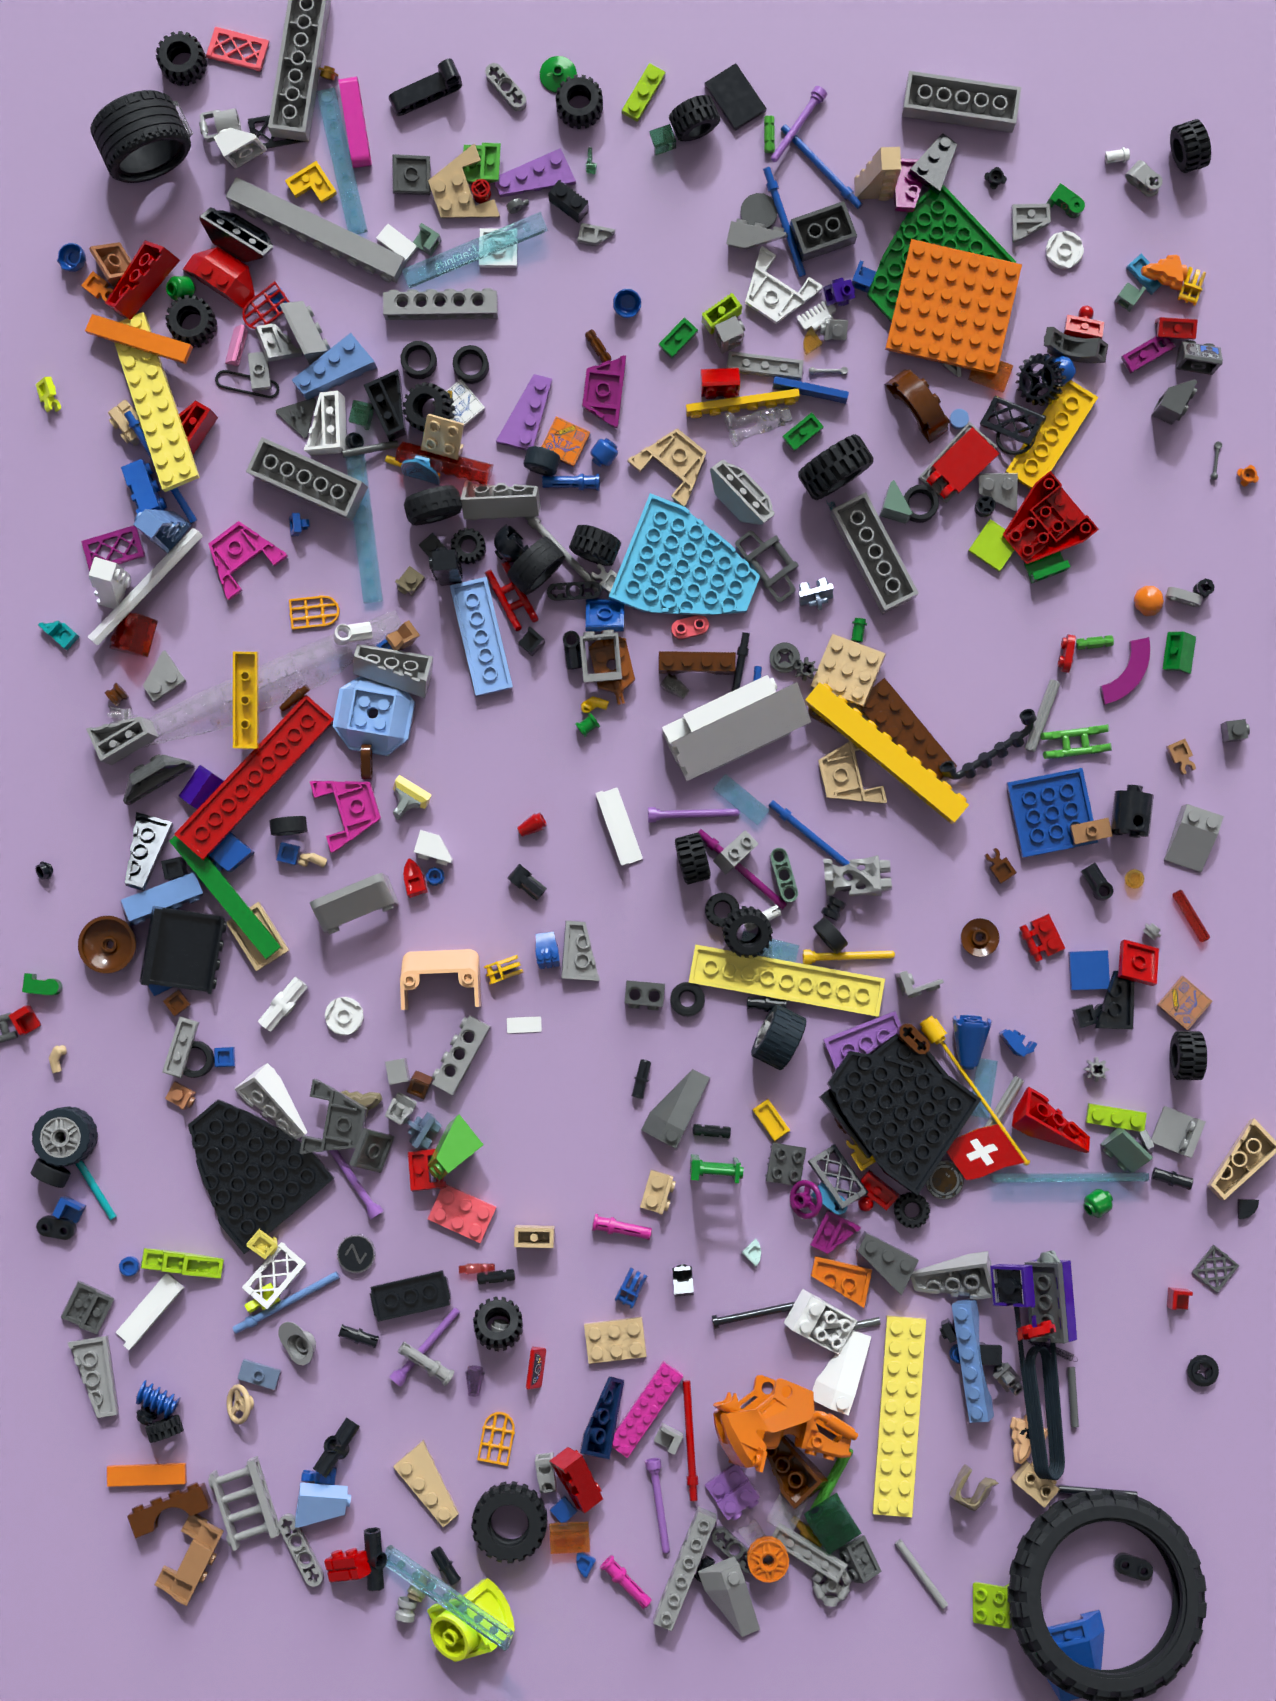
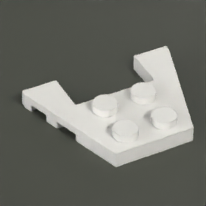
M762 246L745 304L777 324L819 293L823 286L808 277L799 292L782 283L766 272L776 258V255Z

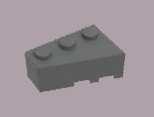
M864 1231L856 1246L857 1251L902 1296L919 1260Z

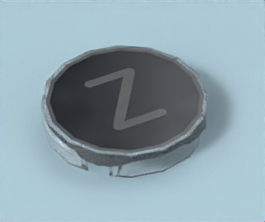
M352 1234L345 1237L337 1249V1260L340 1266L350 1273L366 1271L374 1263L376 1257L373 1242L362 1234Z

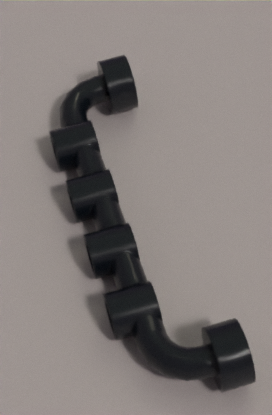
M1026 709L1020 713L1021 722L1026 725L1023 730L1013 732L1009 739L996 743L989 752L979 754L978 759L972 763H965L960 771L956 772V767L952 761L943 762L939 767L942 776L949 777L952 780H958L964 776L971 779L976 776L975 769L978 767L989 768L992 765L991 759L995 756L999 758L1006 757L1008 755L1007 749L1012 745L1016 748L1021 747L1024 744L1023 738L1030 734L1037 719L1034 710Z

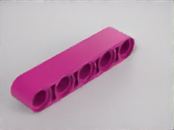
M355 76L339 79L353 169L372 166L358 78Z

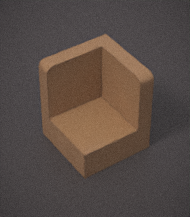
M408 620L397 631L388 634L385 638L394 650L400 651L411 646L420 635Z

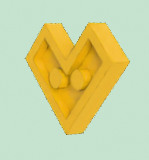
M317 161L285 180L295 198L310 189L314 191L321 204L337 195L335 188Z

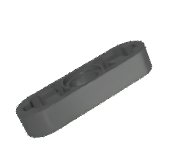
M715 1527L712 1531L713 1543L729 1558L734 1556L744 1572L751 1573L749 1566L746 1567V1561L741 1558L744 1554L747 1559L748 1548L725 1527ZM717 1532L720 1534L724 1532V1538L729 1541L726 1547H724L725 1541L721 1538L717 1540ZM733 1544H737L741 1548L737 1555H733L729 1551L730 1546Z

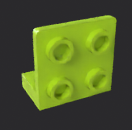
M980 1582L973 1583L974 1623L1007 1629L1013 1627L1009 1615L1011 1613L1007 1589L1009 1584L998 1586Z

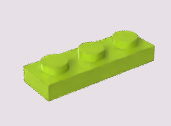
M649 63L625 103L622 114L638 122L664 79L666 72Z
M1088 1103L1085 1122L1144 1131L1147 1113Z

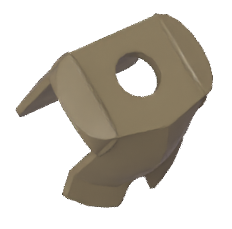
M964 1464L955 1479L949 1495L964 1507L976 1511L987 1500L992 1488L999 1483L994 1479L985 1477L978 1484L971 1498H963L961 1490L972 1472V1469Z

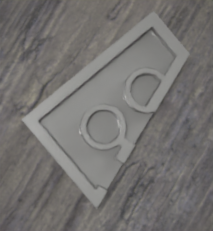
M566 920L561 978L600 981L586 923Z

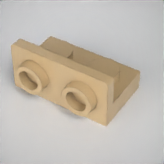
M651 1169L640 1208L654 1211L663 1215V1211H668L670 1200L667 1199L669 1192L673 1193L676 1181H672L673 1176Z

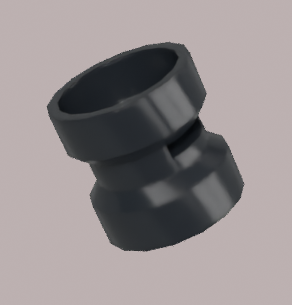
M829 896L827 907H823L821 913L838 921L840 918L839 912L845 908L846 903L833 896Z

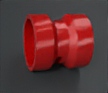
M484 179L475 180L471 186L474 200L479 204L489 201L491 199L489 183Z

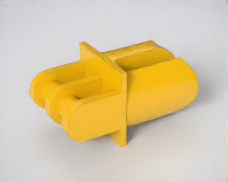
M1188 267L1187 277L1183 282L1177 300L1180 301L1182 299L1185 300V303L1191 302L1195 306L1202 291V285L1207 272L1203 271L1198 285H1196L1200 270L1196 269L1190 283H1188L1193 270L1192 267Z
M518 955L483 966L488 973L486 976L490 978V985L524 973L523 969L506 975L504 974L505 971L521 966L520 962L503 968L501 966L504 963L518 959ZM497 965L499 970L493 972L491 966ZM500 973L501 978L496 980L494 974Z

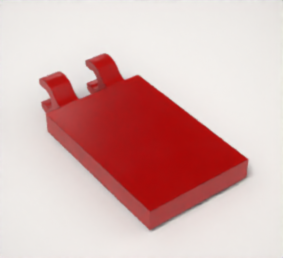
M972 427L931 467L934 472L927 478L926 482L932 486L941 477L948 485L941 491L940 496L946 499L953 491L959 494L1000 453Z

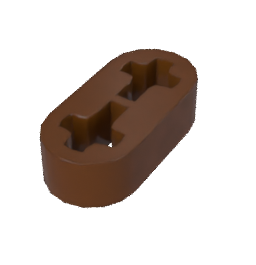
M362 744L361 779L371 780L373 775L372 744Z
M907 1023L899 1026L897 1029L899 1039L913 1053L922 1055L929 1051L930 1042L912 1024ZM903 1028H904V1029H908V1028H909V1029H910L909 1034H910L913 1038H911L910 1036H905V1037H904V1036H903V1034H904ZM915 1040H916L918 1043H921V1042L924 1043V1045H923L924 1050H923V1049H921V1050H918V1049H917L918 1044L915 1042Z

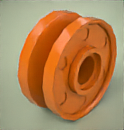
M763 1536L751 1543L747 1551V1562L752 1575L762 1582L769 1583L781 1579L789 1567V1557L784 1544L773 1536ZM765 1556L773 1557L769 1563H765L763 1558Z

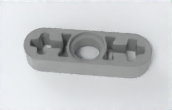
M489 64L485 70L487 80L513 110H523L527 104L525 94L499 64ZM492 70H493L494 72L497 71L498 77L500 78L499 81H498V78H497L494 74L491 75V71H492ZM509 83L511 89L503 91L501 89L502 84ZM513 93L518 100L521 99V104L515 103V99L512 96Z

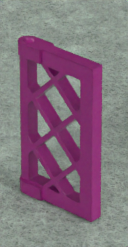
M134 525L81 541L89 571L94 557L97 556L100 559L109 561L114 551L123 555L121 558L111 561L117 564L145 557L138 529ZM132 533L133 539L130 542L122 538L123 535ZM118 537L113 547L104 543L106 540ZM120 540L129 543L125 553L116 549ZM100 543L95 553L90 551L89 545ZM102 545L111 549L106 559L98 555ZM132 545L137 548L138 553L127 555Z

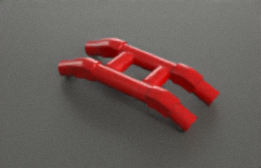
M508 561L502 563V566L507 574L511 565ZM490 569L485 572L491 587L516 632L520 631L522 627L513 612L514 610L524 606L533 623L539 620L527 596L511 580V583L500 587L492 570ZM515 589L519 600L509 604L504 594Z

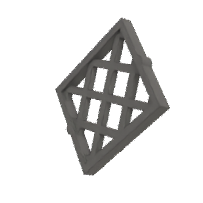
M1212 1245L1193 1269L1192 1273L1218 1293L1239 1265L1215 1245ZM1215 1250L1219 1251L1222 1257H1215ZM1212 1252L1213 1258H1207ZM1225 1259L1230 1260L1233 1266H1226ZM1216 1260H1223V1267H1217ZM1206 1261H1213L1214 1267L1207 1268ZM1203 1262H1204V1268H1203V1269H1199V1267H1200V1266L1203 1264ZM1232 1268V1270L1227 1275V1269ZM1224 1269V1276L1218 1277L1217 1270ZM1214 1270L1215 1277L1208 1278V1271ZM1205 1271V1278L1199 1276L1198 1272ZM1219 1279H1224V1280L1221 1282V1284L1219 1285L1218 1280H1219ZM1209 1280H1215L1216 1287L1209 1284Z

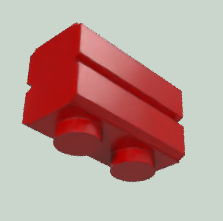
M352 1548L345 1551V1553L342 1550L332 1552L331 1556L324 1561L326 1570H328L329 1582L359 1580L369 1575L371 1569L367 1562L366 1551H357V1548Z

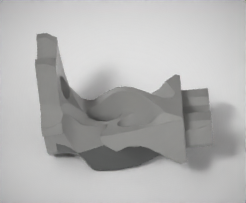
M878 855L864 859H852L849 864L842 867L833 865L831 859H823L827 896H832L837 891H849L850 896H882L883 891L892 890L891 878L881 879L880 873L891 872L890 861L879 860ZM864 865L865 869L860 871L857 867ZM844 874H851L853 879L851 881L846 880Z

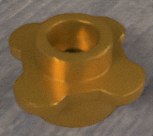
M324 65V68H318L321 70L320 77L334 81L335 76H339V74H336L335 68Z

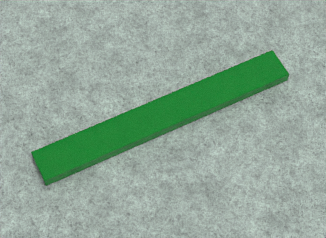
M176 836L169 840L263 957L268 959L277 952L281 945L208 857L203 861Z

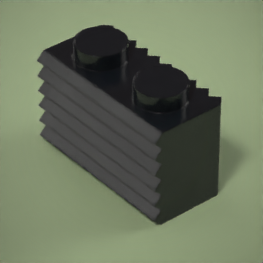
M558 180L548 193L549 202L578 223L581 222L589 211L588 200L579 196V193L576 194V191L567 187V184L564 185V182H561V180Z

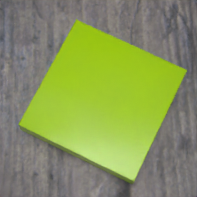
M989 519L968 552L1000 572L1014 552V549L1002 536L1006 529Z

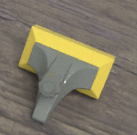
M399 775L393 786L394 794L398 799V806L394 809L393 815L396 819L400 820L405 812L411 808L419 809L420 807L425 809L430 802L431 794Z

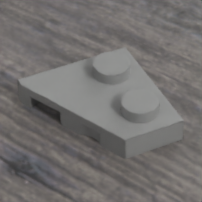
M164 650L143 687L153 702H156L186 682L169 654Z

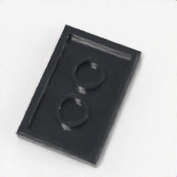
M736 63L705 82V87L735 131L766 112L767 108Z

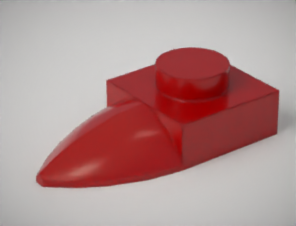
M409 858L405 864L403 875L407 895L411 898L428 891L420 867Z

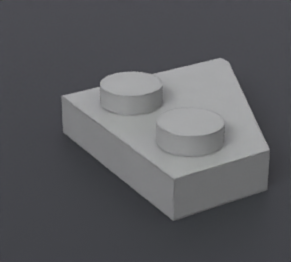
M1012 204V242H1017L1048 226L1051 222L1050 204Z
M274 323L256 326L255 331L267 362L302 356L301 348L297 349L291 343V339L286 334H283L281 329Z
M980 473L979 494L990 496L995 502L1017 511L1018 473Z

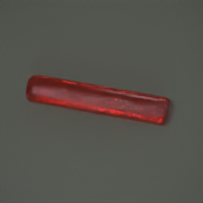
M1183 890L1174 892L1172 894L1173 898L1199 941L1205 942L1210 938V935Z

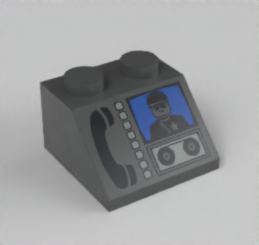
M1192 340L1182 342L1178 347L1175 369L1213 375L1223 363L1221 348L1215 347L1211 343L1204 345L1196 344Z

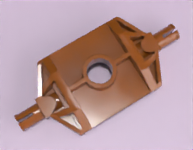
M618 636L622 680L597 682V686L600 690L614 693L617 705H621V698L623 705L625 704L623 691L635 681L626 638ZM614 639L597 640L590 645L589 651L594 673L616 672V669L610 670L607 668V662L615 660Z

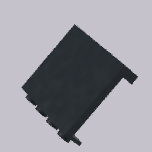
M153 906L140 984L190 989L211 994L212 989H215L217 984V978H214L215 971H218L220 967L218 954L223 949L224 942L221 940L222 933L226 932L227 921H224L225 918L219 915Z

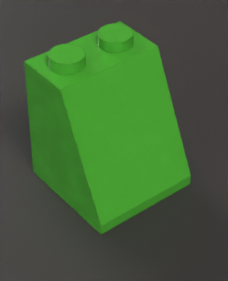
M460 1114L447 1125L428 1163L429 1172L434 1178L439 1180L484 1145Z

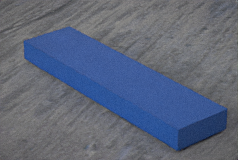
M777 376L774 378L772 387L782 391L799 389V394L844 404H846L849 395L848 391Z

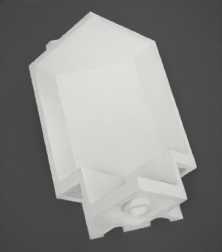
M766 675L684 714L682 718L663 726V736L686 781L705 772L709 773L811 723L798 682L776 692L777 685L774 679H770Z

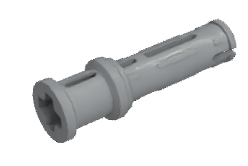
M403 1342L398 1349L399 1354L425 1369L430 1377L434 1376L444 1386L450 1382L454 1375V1370L447 1369L438 1360L433 1361L406 1342Z

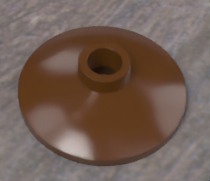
M973 919L962 929V946L973 956H987L994 952L999 944V931L987 919ZM977 934L982 935L981 941L976 940Z

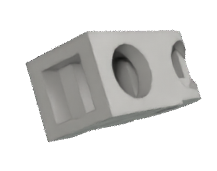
M554 1452L536 1454L535 1465L540 1493L557 1491L555 1470L549 1462L554 1458Z

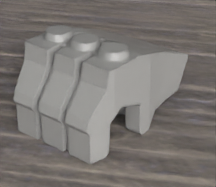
M399 1092L392 1099L385 1117L400 1125L406 1124L417 1102Z

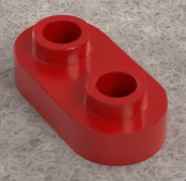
M1067 634L1066 638H1062L1061 649H1063V654L1058 659V667H1060L1061 672H1070L1076 641L1075 635Z

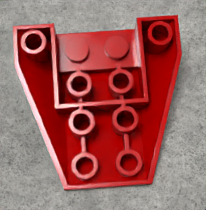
M1049 471L1034 484L1002 536L1026 564L1083 543L1097 532L1099 528L1088 515H1084L1064 491L1059 480Z

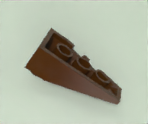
M786 1435L781 1438L777 1448L766 1449V1457L772 1467L773 1475L776 1476L781 1494L794 1509L802 1505L828 1482L816 1465L798 1447H795V1444Z

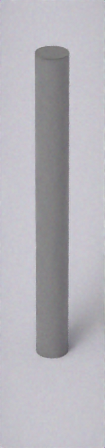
M901 1539L896 1541L895 1545L941 1609H944L948 1603Z

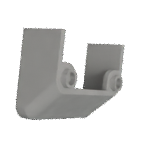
M383 873L373 875L310 902V906L324 933H329V935L340 931L339 927L344 923L376 910L382 909L383 912L393 909V905L399 904L389 877Z

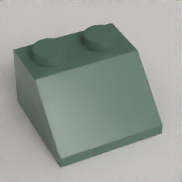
M1115 1128L1101 1143L1104 1147L1102 1151L1109 1158L1114 1157L1118 1161L1117 1166L1124 1172L1129 1171L1133 1173L1153 1158L1124 1129Z

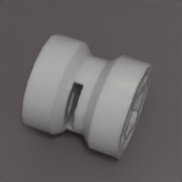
M400 1596L397 1603L399 1608L395 1613V1619L407 1623L414 1622V1609L417 1607L418 1601L412 1600L407 1596Z

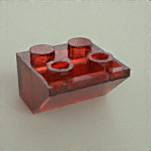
M129 613L115 627L114 633L110 638L109 648L136 656L148 657L158 620L141 614Z

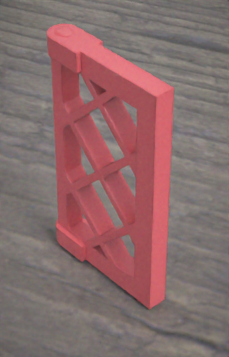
M215 27L206 58L261 72L270 42L266 39ZM219 35L229 37L228 39L222 42H219L218 40ZM234 39L246 41L247 43L237 47ZM232 41L235 49L226 53L222 46ZM251 44L261 45V49L255 52ZM250 46L253 54L244 58L240 50ZM220 47L224 55L214 54L215 50ZM238 52L242 60L229 58V56ZM254 57L257 58L256 64L246 62Z

